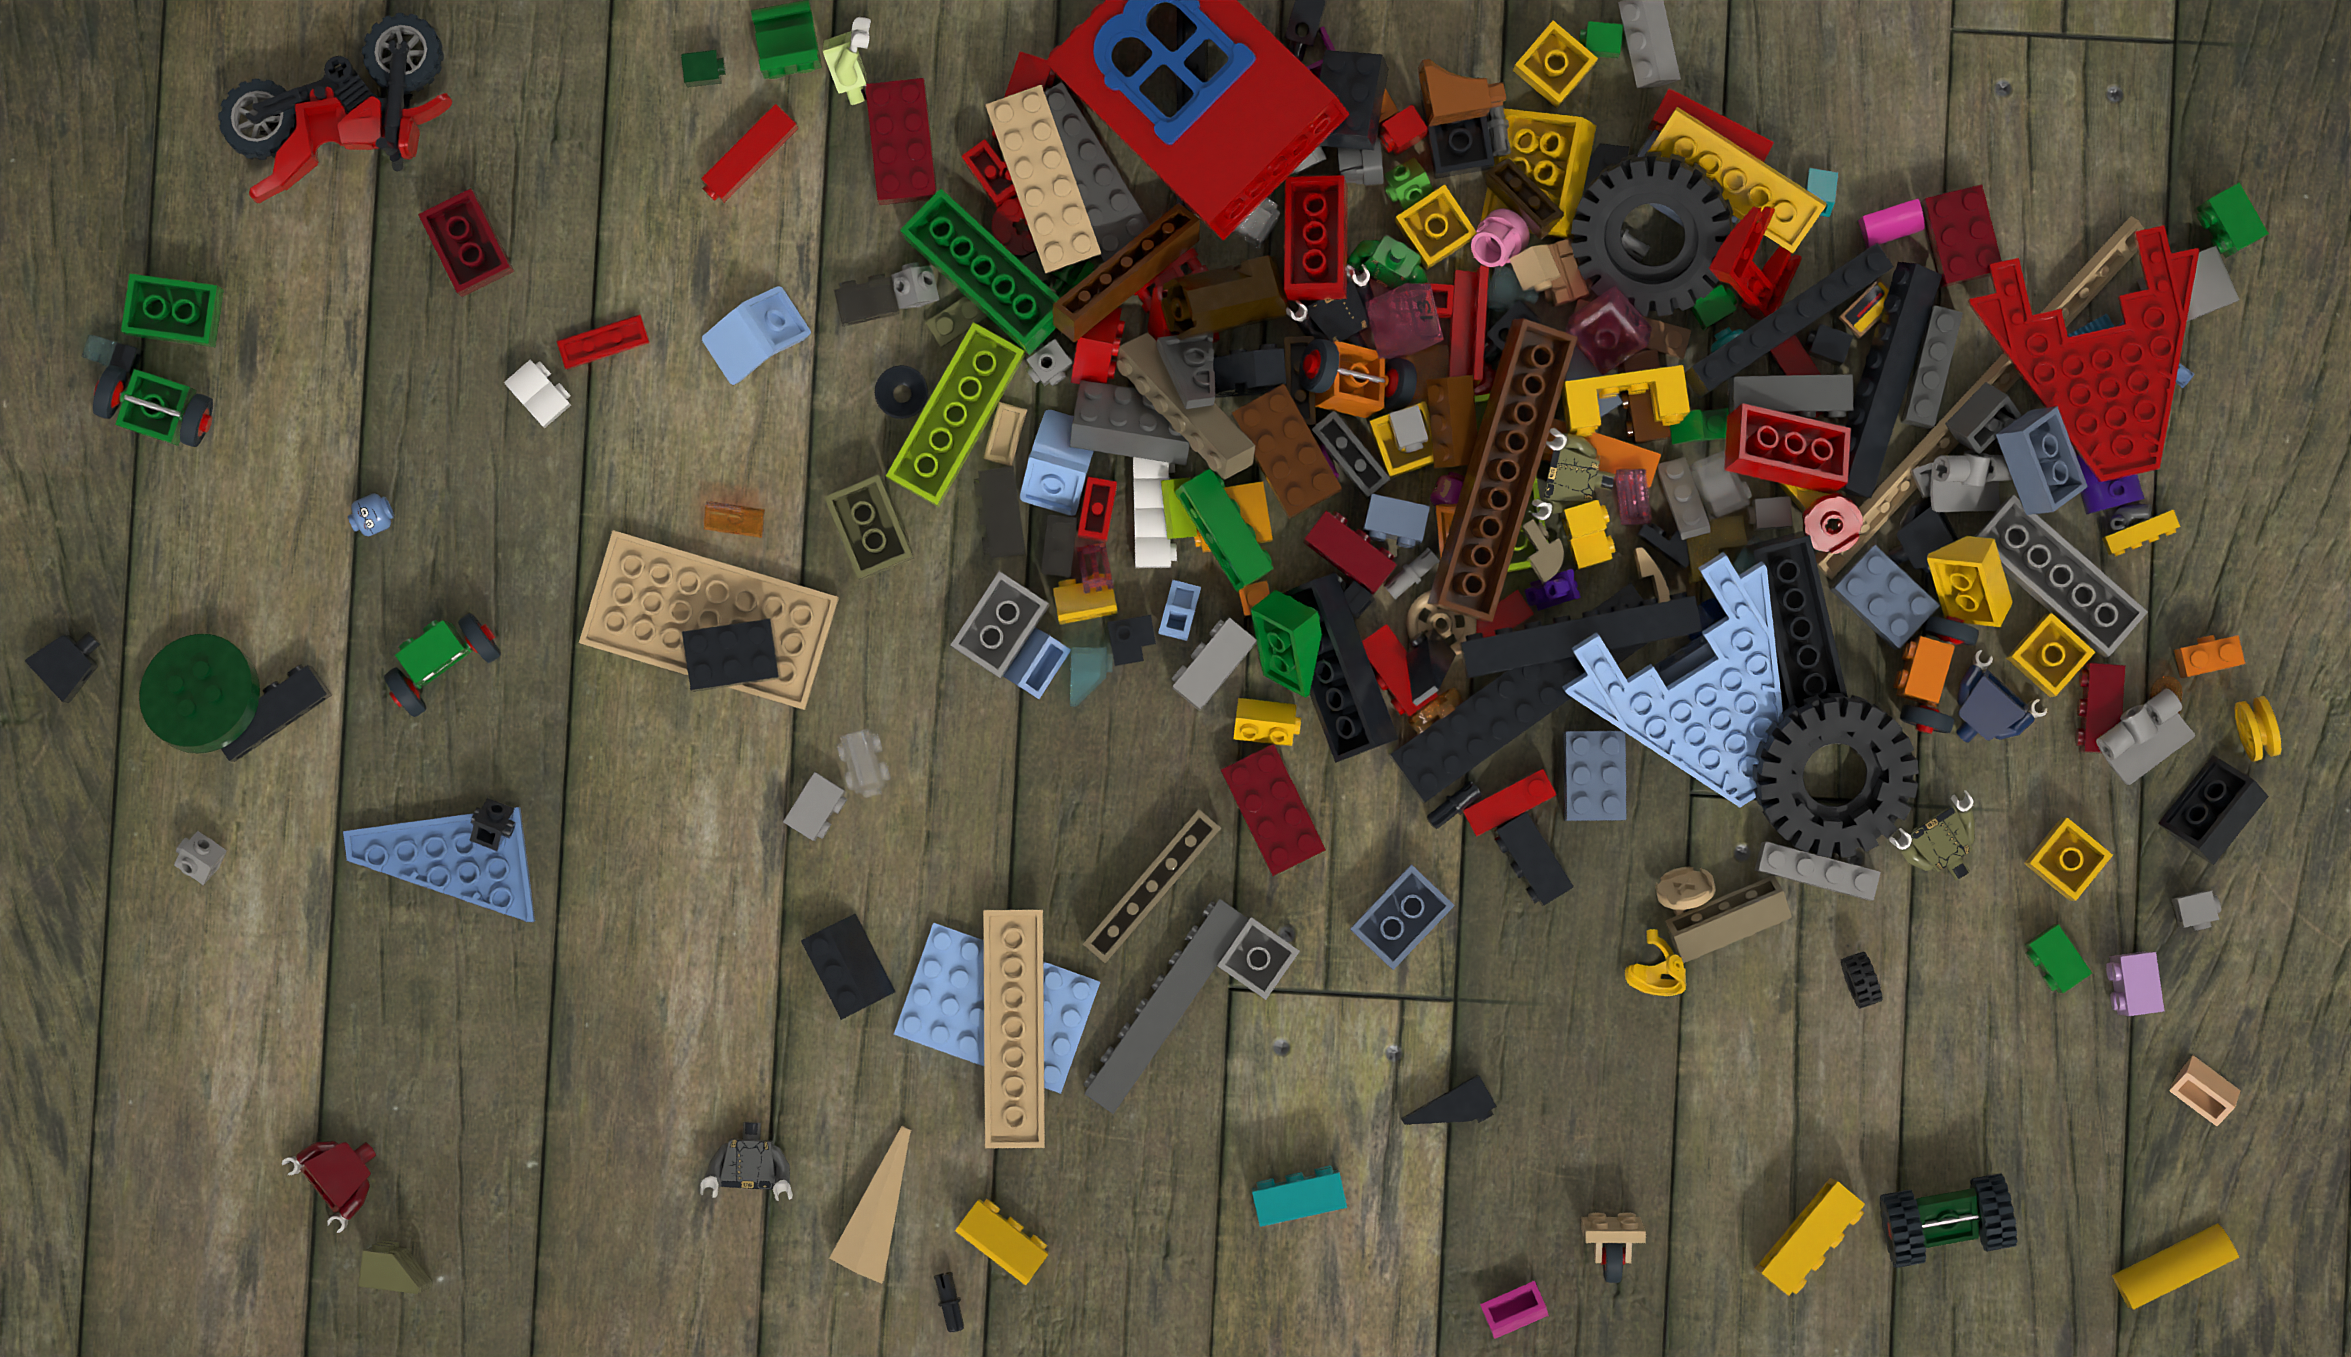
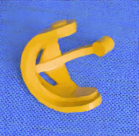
M1647 930V943L1658 946L1664 953L1666 961L1655 966L1641 964L1627 966L1625 969L1627 983L1641 992L1652 995L1673 996L1683 993L1686 989V969L1684 968L1682 958L1674 955L1668 943L1663 938L1658 937V930ZM1661 974H1669L1675 980L1661 979Z

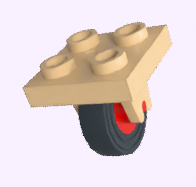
M1589 1213L1588 1217H1581V1230L1585 1242L1594 1243L1595 1263L1603 1265L1605 1282H1621L1623 1265L1631 1263L1632 1243H1646V1231L1641 1218L1636 1217V1214L1619 1213L1618 1217H1606L1604 1213Z

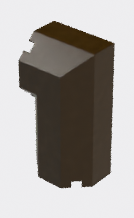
M1267 255L1240 262L1241 264L1234 268L1233 265L1224 268L1177 277L1164 283L1163 291L1168 290L1167 297L1162 298L1161 307L1167 328L1171 332L1177 331L1179 335L1176 337L1181 341L1275 320L1288 315L1286 309H1290L1276 257Z

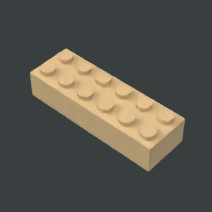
M1042 85L985 104L1045 274L1101 255Z

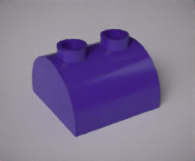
M2076 456L2088 486L2080 492L2086 515L2145 499L2138 474L2099 482L2081 456Z

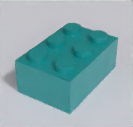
M1331 1166L1314 1169L1315 1174L1304 1177L1302 1172L1285 1175L1286 1181L1274 1183L1273 1178L1257 1181V1187L1251 1189L1259 1226H1267L1347 1208L1339 1170H1333Z

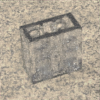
M868 728L840 736L841 743L836 745L840 760L843 762L847 761L849 772L844 773L848 789L851 791L855 790V794H863V797L866 799L882 795V789L888 787L886 781L891 780L887 763L880 761L878 752H882L883 747L879 734H873L872 730Z

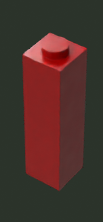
M775 104L701 178L705 184L702 189L714 201L719 197L725 203L799 129L797 124Z

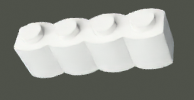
M1133 457L1135 567L1171 568V561H1177L1176 543H1170V539H1167L1161 481L1169 480V473H1175V464Z

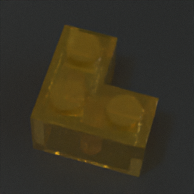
M1743 515L1708 520L1710 533L1686 539L1689 565L1687 566L1689 584L1706 582L1698 568L1718 556L1719 550L1740 548L1747 545Z

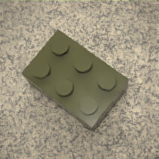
M879 474L824 497L856 576L860 581L915 559Z

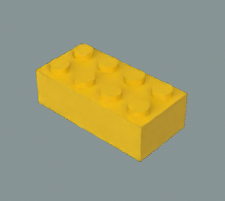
M1829 1178L1754 1269L1786 1295L1790 1296L1792 1292L1797 1294L1806 1284L1807 1280L1804 1277L1811 1269L1816 1271L1826 1260L1824 1253L1829 1247L1835 1248L1843 1240L1845 1234L1842 1232L1849 1223L1855 1225L1863 1216L1864 1211L1861 1209L1865 1203L1840 1182Z

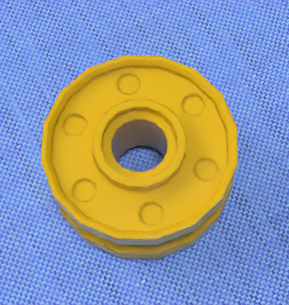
M2265 696L2254 698L2253 711L2246 701L2235 703L2237 730L2248 758L2252 762L2262 760L2263 747L2270 757L2280 755L2282 750L2280 732L2273 709Z

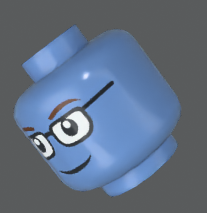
M375 493L354 501L351 505L352 514L348 515L353 530L355 532L360 530L367 537L388 529L391 526V519L394 518L393 510L385 496L381 498Z

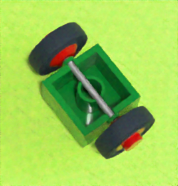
M109 365L105 369L94 389L93 413L95 415L110 419L117 411L120 402H123L115 425L179 446L180 442L191 447H197L201 443L212 423L213 399L211 397L196 394L197 390L189 386L136 369L133 370L127 391H124L127 379L126 370L114 365Z
M471 613L458 621L465 635L466 642L452 623L444 620L440 622L434 620L422 629L423 635L417 639L411 637L398 647L401 651L395 654V656L412 680L407 678L397 667L388 671L384 675V679L391 690L389 694L393 701L399 707L403 706L414 718L427 709L425 702L420 696L419 689L422 686H426L469 655L472 650L479 653L487 663L493 662L501 655L499 648L493 640L496 637L486 624L482 625Z

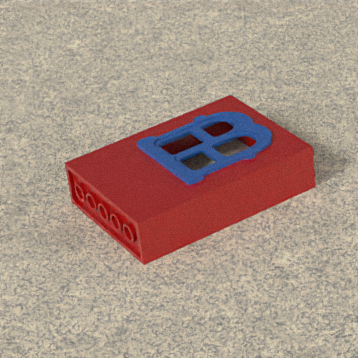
M1106 0L1104 3L1094 7L1090 17L1083 24L1077 25L1071 31L1069 38L1062 45L1056 46L1045 61L1060 80L1223 241L1350 115L1337 96L1237 0ZM1168 2L1174 4L1197 26L1196 32L1175 52H1170L1147 28V15L1151 8L1159 3ZM1127 37L1138 38L1152 50L1151 58L1131 77H1125L1115 67L1111 56L1117 42ZM1210 39L1228 56V62L1208 82L1202 83L1185 67L1184 61L1204 40ZM1162 64L1167 65L1194 93L1193 97L1171 118L1166 117L1139 89L1140 85Z

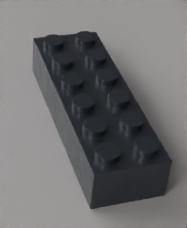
M1799 531L1747 545L1746 551L1750 568L1761 561L1767 568L1781 699L1784 711L1793 704L1797 708L1804 706L1803 699L1818 695L1821 699H1826L1827 693H1842L1848 698L1811 536L1804 531Z
M1333 573L1311 580L1284 592L1283 594L1286 596H1291L1294 600L1314 608L1320 617L1319 622L1322 635L1310 689V697L1335 763L1397 740V733L1337 574Z

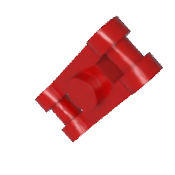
M1194 247L1183 253L1134 293V296L1138 295L1142 301V308L1145 313L1150 312L1152 295L1148 288L1152 285L1164 286V283L1174 278L1185 276L1180 269L1184 264H1188L1192 270L1188 275L1209 271L1206 265L1202 266L1197 256L1199 254Z

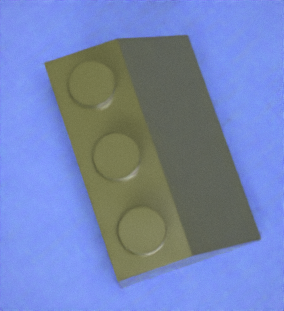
M382 1240V1242L372 1244V1247L363 1250L358 1287L419 1294L432 1287V1280L407 1248L399 1247L400 1242Z

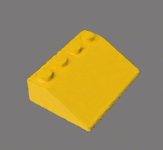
M1504 108L1505 118L1509 121L1507 131L1511 153L1501 157L1494 156V166L1509 157L1564 212L1562 219L1546 237L1571 238L1573 240L1574 234H1571L1573 219L1582 199L1597 125L1583 117ZM1488 187L1481 221L1494 210H1510Z

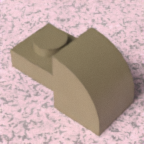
M1532 519L1524 524L1521 529L1536 551L1527 560L1543 584L1559 571L1564 557L1563 545L1559 538L1549 544L1546 539L1550 536L1541 522L1536 524Z

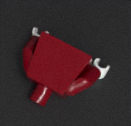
M335 1141L315 1142L297 1153L296 1157L284 1159L282 1165H286L291 1161L294 1163V1170L289 1172L288 1175L298 1174L299 1172L304 1174L335 1213L328 1220V1225L334 1219L340 1220L342 1226L337 1231V1233H340L348 1225V1220L364 1205L370 1188L368 1177L371 1175L365 1164L372 1160L376 1153L367 1142L354 1151L347 1142L341 1144Z

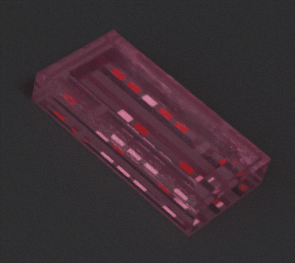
M1646 469L1616 470L1615 478L1621 525L1650 524L1652 517Z

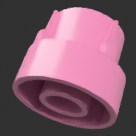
M1508 209L1492 211L1480 222L1476 230L1477 234L1472 239L1471 250L1474 255L1473 258H1476L1481 264L1488 267L1499 265L1502 267L1506 263H1510V258L1521 253L1529 243L1530 234L1525 221L1517 213Z

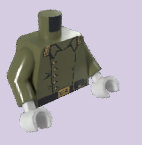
M1555 428L1550 429L1549 432L1556 436V438L1551 442L1546 441V444L1553 449L1543 497L1547 501L1543 502L1539 499L1532 501V505L1541 507L1538 513H1532L1533 517L1545 520L1552 514L1562 513L1565 509L1585 504L1592 500L1594 487L1612 491L1615 473L1598 470L1600 456L1597 454L1596 449L1581 435L1561 433Z
M1964 790L1965 798L1962 801H1959L1955 794L1952 795L1951 800L1956 805L1957 810L1955 806H1950L1908 833L1899 828L1901 838L1897 841L1892 836L1889 837V841L1899 849L1909 864L1924 871L1932 870L1933 872H1938L1947 867L1955 881L1970 872L1962 859L1964 855L1973 850L1971 845L1975 841V819L1972 811L1973 799L1967 790Z

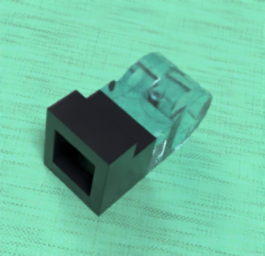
M88 335L81 357L100 363L105 367L114 365L123 368L127 374L132 375L133 370L138 368L143 351L133 346Z

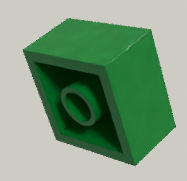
M2240 182L2197 207L2199 212L2197 213V218L2204 229H2209L2213 236V239H2211L2213 247L2217 246L2219 253L2223 254L2225 259L2269 234Z

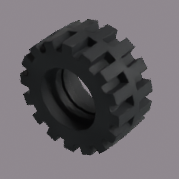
M1863 951L1841 959L1844 978L1856 1006L1861 1009L1881 1002L1883 1000L1881 987L1866 952Z

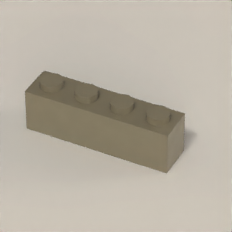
M1772 875L1665 920L1673 946L1679 957L1682 958L1683 963L1716 949L1723 948L1742 938L1752 936L1761 930L1778 925L1792 918L1784 891L1775 876Z

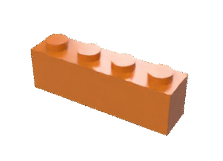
M1553 418L1551 428H1555L1561 433H1567L1566 423ZM1549 432L1547 441H1553L1556 436ZM1596 432L1592 433V436L1584 437L1600 456L1598 470L1615 473L1614 480H1618L1617 470H1645L1647 490L1651 487L1661 454ZM1547 444L1545 445L1541 460L1551 463L1553 449ZM1619 471L1620 481H1622L1621 473H1623L1624 471ZM1628 471L1630 490H1632L1631 473L1634 471ZM1638 471L1639 486H1640V493H1641V492H1642V485H1641L1640 472H1643V471Z

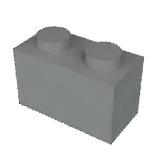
M814 772L783 822L812 841H816L817 837L823 839L832 825L828 822L833 812L839 814L847 801L843 797L846 791Z

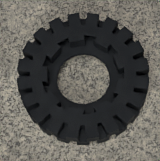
M1646 152L1643 157H1638L1637 154L1623 157L1620 163L1616 165L1614 163L1610 164L1601 171L1596 179H1593L1576 209L1577 212L1573 219L1571 234H1574V239L1571 244L1574 258L1578 257L1580 261L1577 268L1584 280L1589 278L1592 281L1591 289L1600 298L1607 295L1612 299L1610 305L1622 311L1625 305L1634 308L1633 312L1636 315L1648 316L1649 311H1657L1658 316L1671 315L1676 308H1681L1684 311L1694 306L1700 297L1704 299L1714 289L1719 280L1709 267L1719 248L1735 227V222H1732L1731 218L1733 210L1729 199L1724 200L1722 196L1723 188L1714 178L1710 181L1705 176L1707 170L1697 163H1694L1693 166L1684 163L1685 157L1671 154L1670 158L1661 157V152ZM1644 204H1661L1672 209L1680 217L1684 225V246L1679 255L1666 264L1649 266L1639 263L1626 252L1622 244L1621 227L1624 219L1633 209Z
M1827 693L1826 699H1821L1818 695L1803 699L1804 706L1797 708L1793 704L1782 712L1785 719L1780 724L1774 720L1765 731L1769 735L1767 742H1759L1755 753L1759 758V764L1753 765L1752 779L1757 784V788L1754 789L1757 803L1762 807V813L1769 823L1786 840H1789L1795 847L1807 853L1811 850L1817 856L1829 858L1832 857V853H1837L1843 858L1856 855L1855 849L1860 847L1867 852L1879 845L1876 840L1878 837L1884 835L1888 839L1896 832L1898 828L1894 825L1895 821L1898 818L1905 821L1911 810L1907 801L1909 797L1916 798L1918 783L1913 777L1914 774H1919L1918 761L1911 752L1914 750V747L1909 737L1902 731L1903 728L1889 714L1876 704L1869 703L1864 698L1855 695L1847 698L1842 693ZM1835 743L1845 744L1857 750L1865 762L1866 780L1864 786L1854 799L1843 805L1827 806L1820 804L1812 799L1805 789L1803 781L1805 765L1811 755L1821 747Z

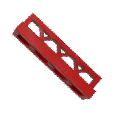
M1482 265L1479 266L1476 272L1455 270L1453 273L1454 296L1450 321L1447 377L1472 375L1474 389L1483 380L1489 267Z

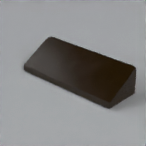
M1509 157L1485 172L1487 187L1511 211L1517 213L1540 240L1564 216V212Z

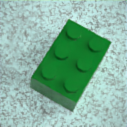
M129 273L121 332L128 336L215 348L224 290L217 285Z

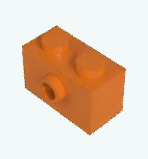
M2214 635L2197 638V645L2174 650L2180 679L2245 664L2239 635L2215 640Z

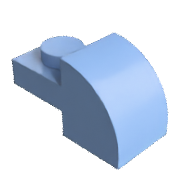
M1172 580L1158 634L1185 641L1188 640L1201 587Z

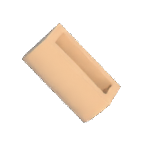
M2192 1055L2176 1076L2169 1091L2214 1125L2218 1126L2235 1108L2241 1090Z

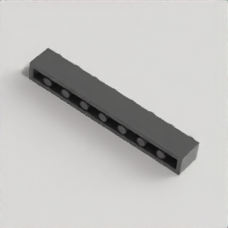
M1221 899L1217 903L1211 900L1202 913V916L1206 918L1200 928L1194 925L1185 938L1189 944L1183 952L1177 949L1168 962L1172 966L1166 976L1160 974L1151 986L1155 992L1148 1001L1143 998L1135 1009L1134 1013L1138 1017L1131 1025L1126 1022L1117 1035L1121 1039L1115 1049L1110 1046L1100 1061L1104 1063L1099 1073L1092 1071L1083 1084L1088 1088L1084 1094L1112 1114L1115 1113L1249 920Z

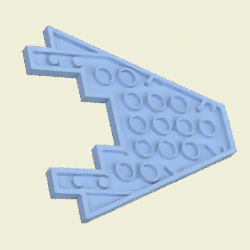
M1723 552L1698 568L1727 615L1702 631L1716 656L1666 687L1652 664L1626 679L1596 632L1571 648L1586 672L1564 685L1563 689L1578 702L1738 807H1742L1756 798L1754 789L1757 788V784L1752 779L1753 765L1759 764V758L1755 755L1759 742L1766 743L1769 735L1765 731L1774 720L1780 724L1784 717L1782 714L1783 708L1767 568L1761 561L1738 576L1728 557Z

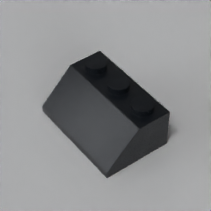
M2212 755L2158 824L2193 853L2214 865L2269 796L2254 779Z
M856 913L801 940L841 1020L896 992Z

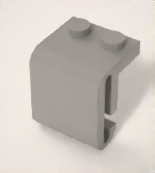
M2217 246L2199 252L2187 322L2240 300ZM2144 277L2138 279L2137 282L2141 291L2147 290Z

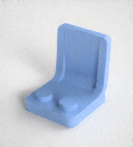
M777 286L742 302L702 336V341L729 383L735 385L774 354L806 339L811 334V331L784 289Z
M1046 410L1029 456L1020 499L1029 504L1072 516L1077 512L1094 451L1070 447L1074 416L1054 410Z

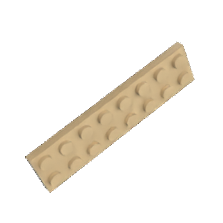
M983 910L985 1148H1045L1043 910Z

